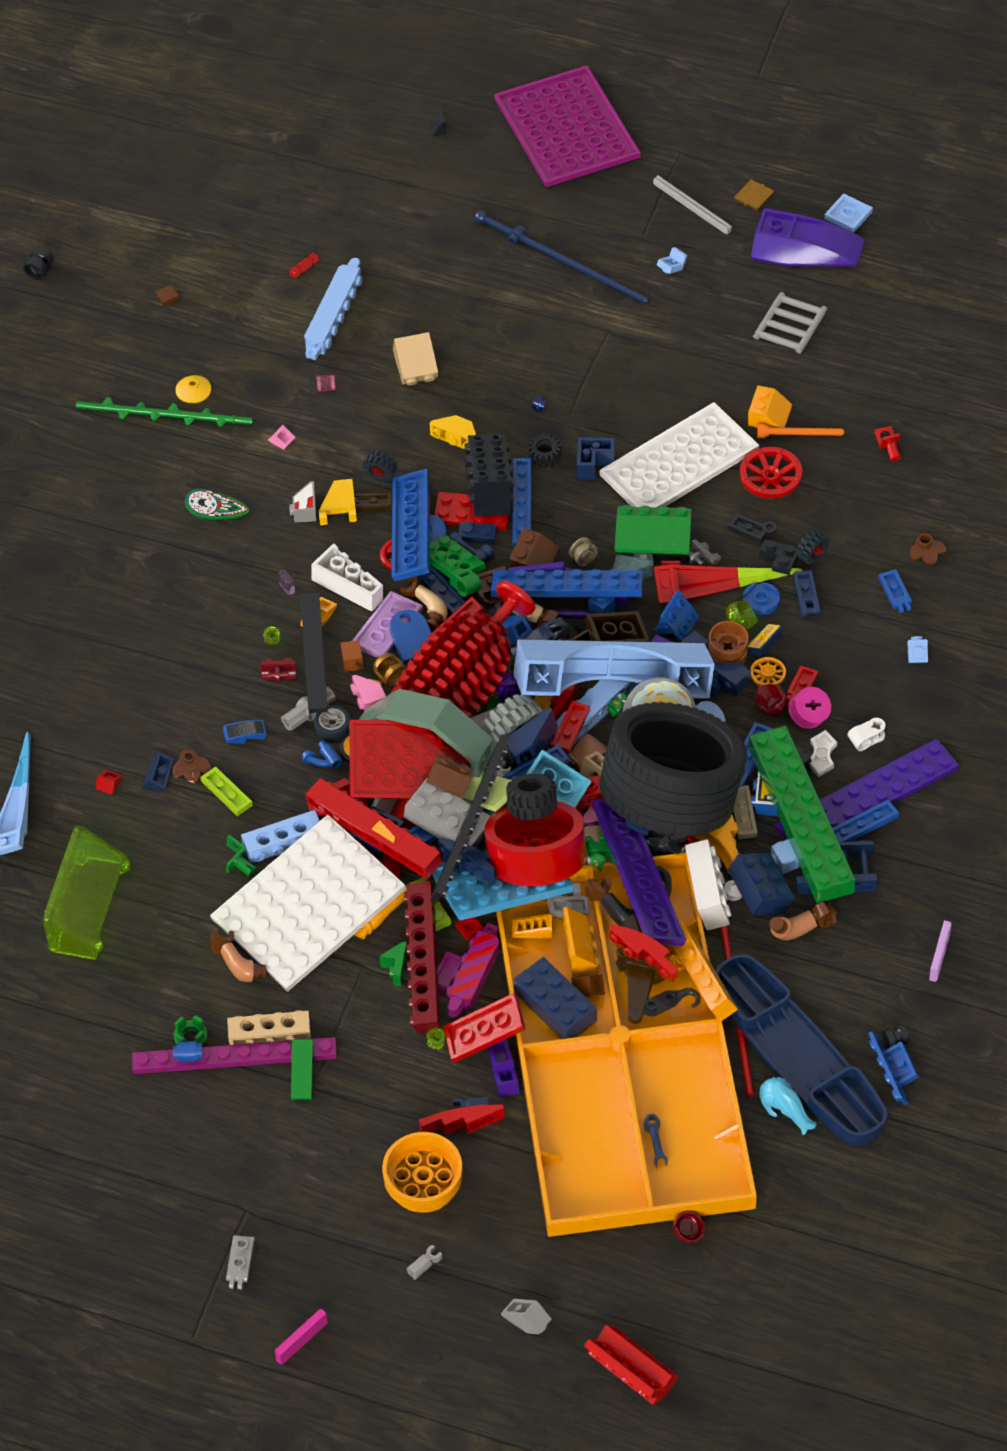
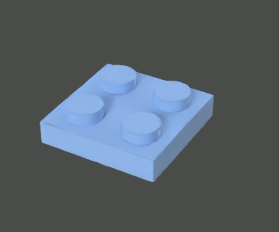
M843 194L825 213L824 219L854 233L870 216L873 207Z

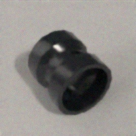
M903 1024L896 1025L892 1030L888 1028L882 1031V1037L887 1048L901 1041L904 1044L909 1043V1035Z

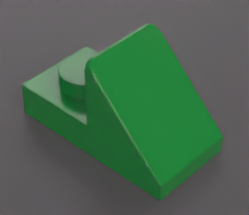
M401 942L380 956L381 967L390 968L389 977L393 978V986L402 985L407 959V942Z

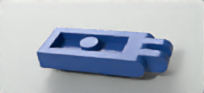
M897 570L879 574L878 579L893 609L897 608L900 614L904 613L903 606L907 612L911 611L910 604H912V600Z

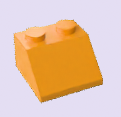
M757 386L749 409L748 426L757 428L758 424H765L769 428H785L792 404L776 389Z

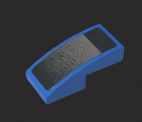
M263 720L240 721L223 726L226 743L244 744L246 739H265L267 735Z

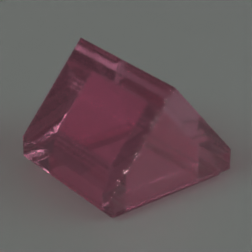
M334 374L316 376L318 391L335 390Z

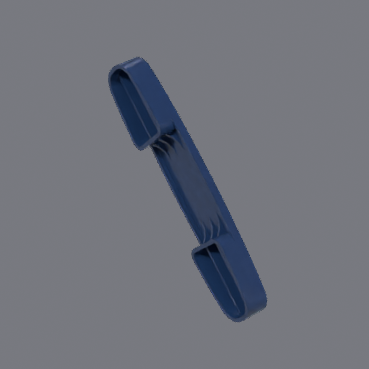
M746 954L732 956L717 966L715 972L738 1008L730 1017L778 1077L790 1083V1087L797 1093L800 1101L845 1143L853 1146H863L877 1139L883 1133L887 1120L885 1105L861 1070L850 1066L823 1032L790 999L788 987L754 957Z

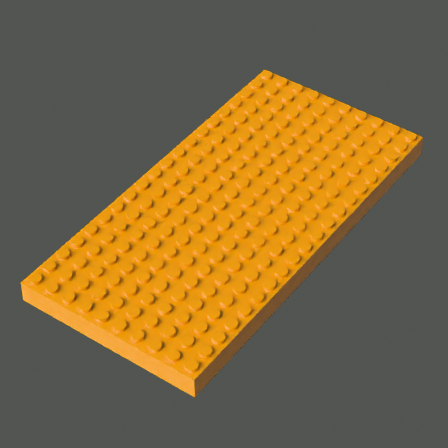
M687 853L653 857L656 866L663 867L671 876L672 891L669 899L676 916H679L690 928L709 960ZM612 862L604 863L602 871L591 865L583 866L576 874L569 877L571 883H580L581 896H586L584 889L588 879H595L598 886L601 887L600 882L609 876L611 881L609 893L612 892L626 908L633 909L617 866ZM588 898L590 911L588 923L593 925L594 936H591V939L596 941L597 948L594 956H598L600 968L596 969V975H603L605 995L586 997L597 1008V1022L575 1038L561 1039L518 997L526 1030L515 1035L548 1237L675 1220L676 1216L684 1211H693L699 1216L756 1209L757 1196L722 1021L710 1010L685 968L678 971L679 977L674 982L665 979L655 985L653 984L649 998L668 990L675 991L693 988L701 996L699 1005L692 1008V1004L695 1003V997L688 995L683 997L675 1007L656 1016L644 1015L640 1023H631L628 1020L627 977L623 971H619L616 965L618 960L616 955L617 945L609 938V927L611 925H618L600 903L601 900L593 901ZM547 899L496 911L509 995L514 993L513 979L542 957H545L572 983L563 917H552V938H512V919L549 914ZM518 925V931H522V925ZM526 925V930H529L530 925ZM649 1114H655L660 1120L658 1132L663 1153L668 1160L667 1166L663 1159L657 1160L658 1168L654 1165L655 1152L650 1133L644 1129V1120Z

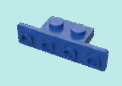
M873 1031L869 1032L871 1038L869 1041L870 1046L878 1053L876 1059L879 1065L886 1071L884 1077L890 1085L892 1084L894 1098L897 1102L901 1101L904 1105L909 1104L902 1087L919 1078V1075L905 1044L901 1041L885 1050L880 1038Z

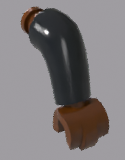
M609 876L600 882L601 887L598 886L595 879H588L584 889L586 896L593 901L601 900L600 903L618 926H623L625 918L635 914L634 909L626 908L612 892L609 893L611 889Z

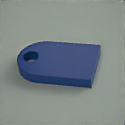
M413 610L399 611L390 621L389 630L402 663L408 664L409 660L413 661L416 650L421 652V644L424 641L428 643V636L431 634L426 619L420 613ZM406 617L410 622L404 623L400 619Z

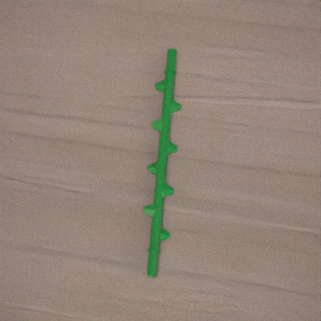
M107 397L103 403L80 401L76 403V408L118 412L122 420L131 413L150 415L153 421H156L160 416L184 418L186 426H190L194 420L216 421L218 427H222L225 423L253 424V418L211 414L209 408L204 409L201 413L179 411L175 403L168 410L145 408L143 402H140L135 407L113 405L110 397Z

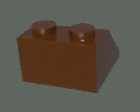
M523 528L509 558L511 567L554 563L560 547L541 533Z
M437 755L431 765L426 782L463 798L472 778L473 770L465 764L453 762L449 757Z

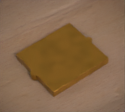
M750 179L736 194L734 200L744 204L745 207L748 206L758 211L774 194V190Z

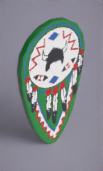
M194 489L185 498V506L188 511L202 519H236L249 513V508L242 502L211 490Z

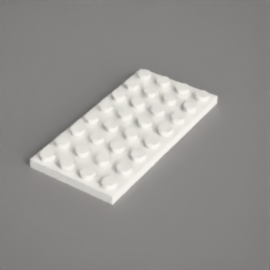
M713 402L602 468L600 476L632 507L649 506L659 508L669 505L742 461L749 453L759 449V444Z

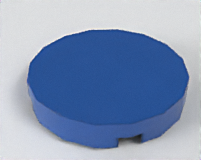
M762 582V584L753 583L743 592V604L753 614H771L780 604L779 591L776 587L766 582Z

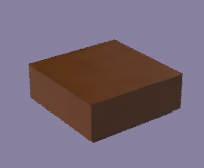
M172 285L155 291L157 298L163 306L179 300V295Z

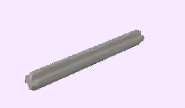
M660 176L654 178L653 184L717 229L725 234H729L732 231L730 224Z

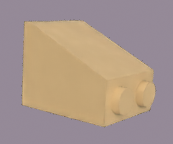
M429 332L394 339L393 353L402 384L414 385L418 381L423 380L431 382L438 377V369Z

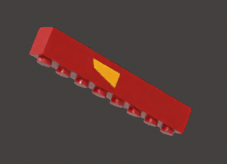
M320 778L305 794L309 806L325 816L329 815L339 825L425 879H428L442 864L441 853L436 847H430L420 837H414L407 829L395 825L391 819H385L380 816L375 809H369L362 801L355 800L346 791L337 789L333 783L326 782Z

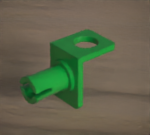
M229 835L226 845L236 854L227 863L226 872L229 874L237 867L248 877H251L257 867L244 858L246 847Z

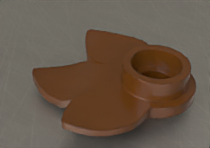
M927 533L920 534L916 539L915 545L910 548V558L913 561L922 559L927 565H935L938 560V554L946 553L945 545L940 541L933 540L932 536Z
M185 749L180 753L179 760L174 764L172 770L174 778L184 775L188 782L195 785L201 773H207L211 770V765L205 757L198 756L197 752L193 749ZM187 755L192 756V759L187 760L185 757Z

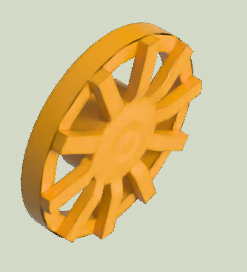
M772 657L756 660L750 669L751 679L757 686L770 684V680L773 682L771 684L780 686L786 677L784 664ZM758 665L761 670H757L755 667ZM779 665L781 669L776 670L775 668Z

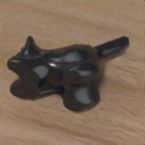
M652 830L649 831V835L645 840L652 854L678 855L684 852L682 843L686 842L687 837L666 835Z

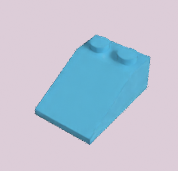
M541 750L527 774L546 775V777L552 778L556 785L557 801L566 803L574 808L592 782L544 750Z

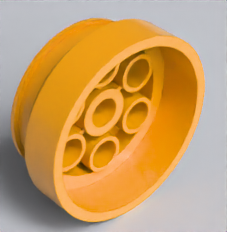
M430 1132L412 1133L397 1140L386 1152L383 1160L385 1187L390 1196L408 1210L421 1213L438 1210L454 1197L461 1186L463 1177L461 1156L453 1143L441 1135Z

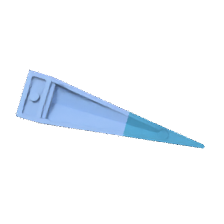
M28 732L25 735L11 787L0 812V855L23 849L24 837L27 835L31 735Z

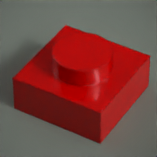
M475 917L456 923V929L467 941L475 937L478 930L482 931L484 929Z

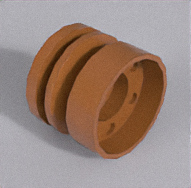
M723 621L712 627L709 632L708 652L712 660L724 664L737 661L744 665L747 659L749 635L741 624L734 621Z

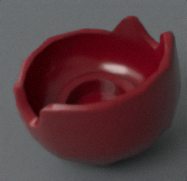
M684 1211L676 1216L673 1222V1232L678 1240L683 1243L692 1244L704 1236L705 1224L699 1215L693 1211Z

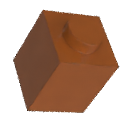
M359 640L341 643L345 672L362 670L363 659Z

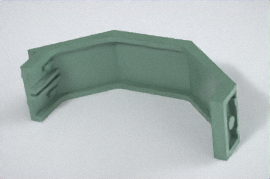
M397 689L367 708L359 719L391 720L430 729L470 762L471 770H473L472 776L478 778L487 766L494 751L493 738L450 700Z

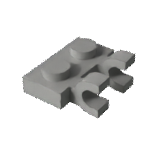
M572 883L574 892L569 893V896L559 895L547 899L549 914H552V917H563L564 907L575 910L587 917L589 916L587 896H581L580 883Z

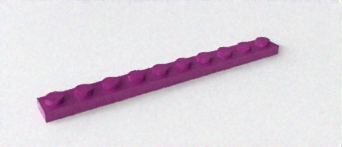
M335 1037L313 1039V1061L337 1059ZM292 1041L202 1047L203 1059H198L197 1062L178 1063V1059L173 1058V1050L132 1053L133 1074L292 1062Z

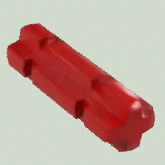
M311 253L308 258L306 257L296 267L294 266L289 270L290 275L293 278L298 277L300 273L305 272L312 264L314 265L319 261L318 255Z

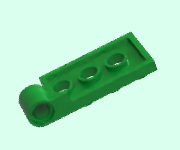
M447 535L430 542V564L450 578V585L457 589L462 597L481 590V580L476 573L485 570V563Z

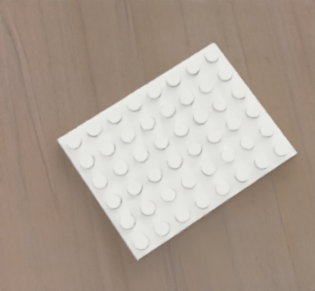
M327 815L210 916L228 935L229 931H234V941L260 966L265 964L266 972L288 992L406 890V886L333 818Z

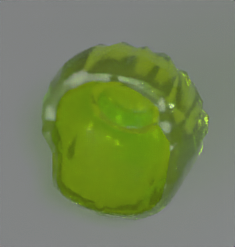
M745 600L733 602L726 609L727 621L741 624L746 631L758 622L753 609Z

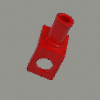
M892 426L875 429L874 433L879 448H887L890 461L893 462L901 459L897 447L901 437L900 433L894 434ZM888 432L890 436H885L881 439L880 434Z

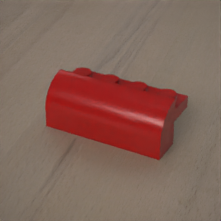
M606 1325L597 1339H588L584 1345L589 1350L588 1354L653 1405L663 1399L679 1378V1375L614 1325Z

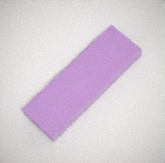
M944 921L930 969V981L936 982L939 977L951 933L952 924L948 921Z

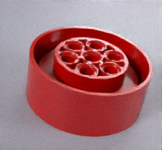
M557 801V808L552 814L533 820L514 817V815L509 813L508 806L491 815L485 824L487 855L490 856L495 877L504 882L519 886L549 885L573 876L581 870L586 862L587 852L583 817L577 809L566 803Z

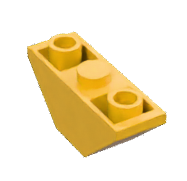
M457 415L432 420L429 423L431 436L463 449L464 443H468V435H476L472 422Z

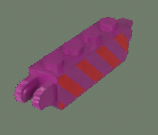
M487 923L482 931L478 930L476 936L471 938L469 951L464 953L461 961L462 965L460 969L457 968L454 974V982L448 986L446 996L449 999L448 1015L450 1019L455 1020L459 1018L463 1009H473L500 952L499 939L497 938L499 926Z

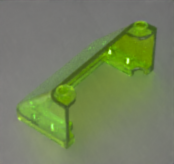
M75 826L44 913V927L50 952L96 959L98 952H101L103 948L100 932L119 875H124L125 871L129 870L130 860H128L127 855L82 826Z

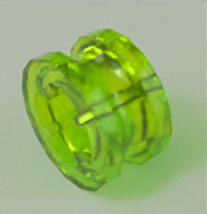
M268 627L264 630L263 635L266 644L275 645L280 641L279 629Z
M434 1028L427 1033L429 1047L440 1049L444 1046L445 1034L441 1029ZM436 1036V1038H439V1041H436L433 1037Z

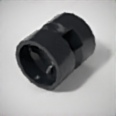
M36 247L24 264L23 270L30 278L41 280L51 266L54 257L49 250L43 247Z

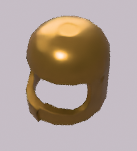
M385 653L376 659L373 668L375 674L387 687H393L400 679L403 670L406 671L407 667L394 654Z

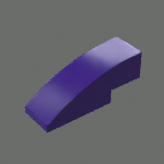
M507 1039L488 1047L499 1098L520 1094L514 1062Z

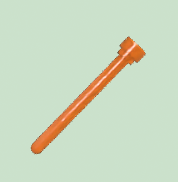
M758 424L757 438L769 437V435L842 436L845 433L844 429L769 428L765 424Z

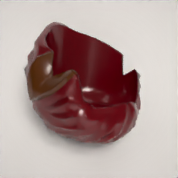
M771 683L759 685L755 695V705L758 710L768 716L778 715L783 712L787 702V695H785L782 687Z

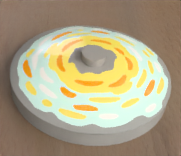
M655 677L643 681L631 691L625 701L623 711L639 704H650L651 702L677 703L683 706H690L691 708H696L692 695L681 683L669 678Z

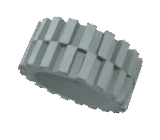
M517 694L513 696V699H505L504 704H498V708L489 713L491 716L485 718V725H482L481 729L493 738L495 749L502 734L507 736L509 733L515 732L524 723L533 720L544 710L530 695L521 694L519 696ZM508 753L505 756H501L504 757L503 761L513 764Z

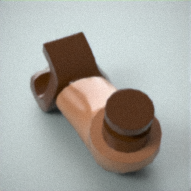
M822 901L811 909L812 913L808 910L791 918L774 917L770 921L771 932L780 940H792L816 928V922H818L821 928H828L837 923V912L829 903L826 904Z
M216 928L213 929L210 936L211 951L223 956L228 968L239 981L252 982L253 979H258L259 976H261V979H265L266 965L262 964L259 966L258 964H253L252 960L243 958L234 947V931H229L228 937H223L218 934Z

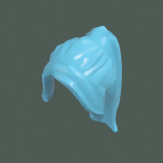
M773 1077L761 1085L759 1094L761 1103L769 1115L777 1117V1114L771 1107L780 1109L784 1115L791 1118L801 1129L802 1135H805L808 1129L816 1127L817 1123L807 1116L797 1093L792 1090L790 1083H787L785 1079Z

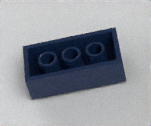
M542 957L513 979L514 993L561 1039L575 1038L597 1022V1008L545 957Z

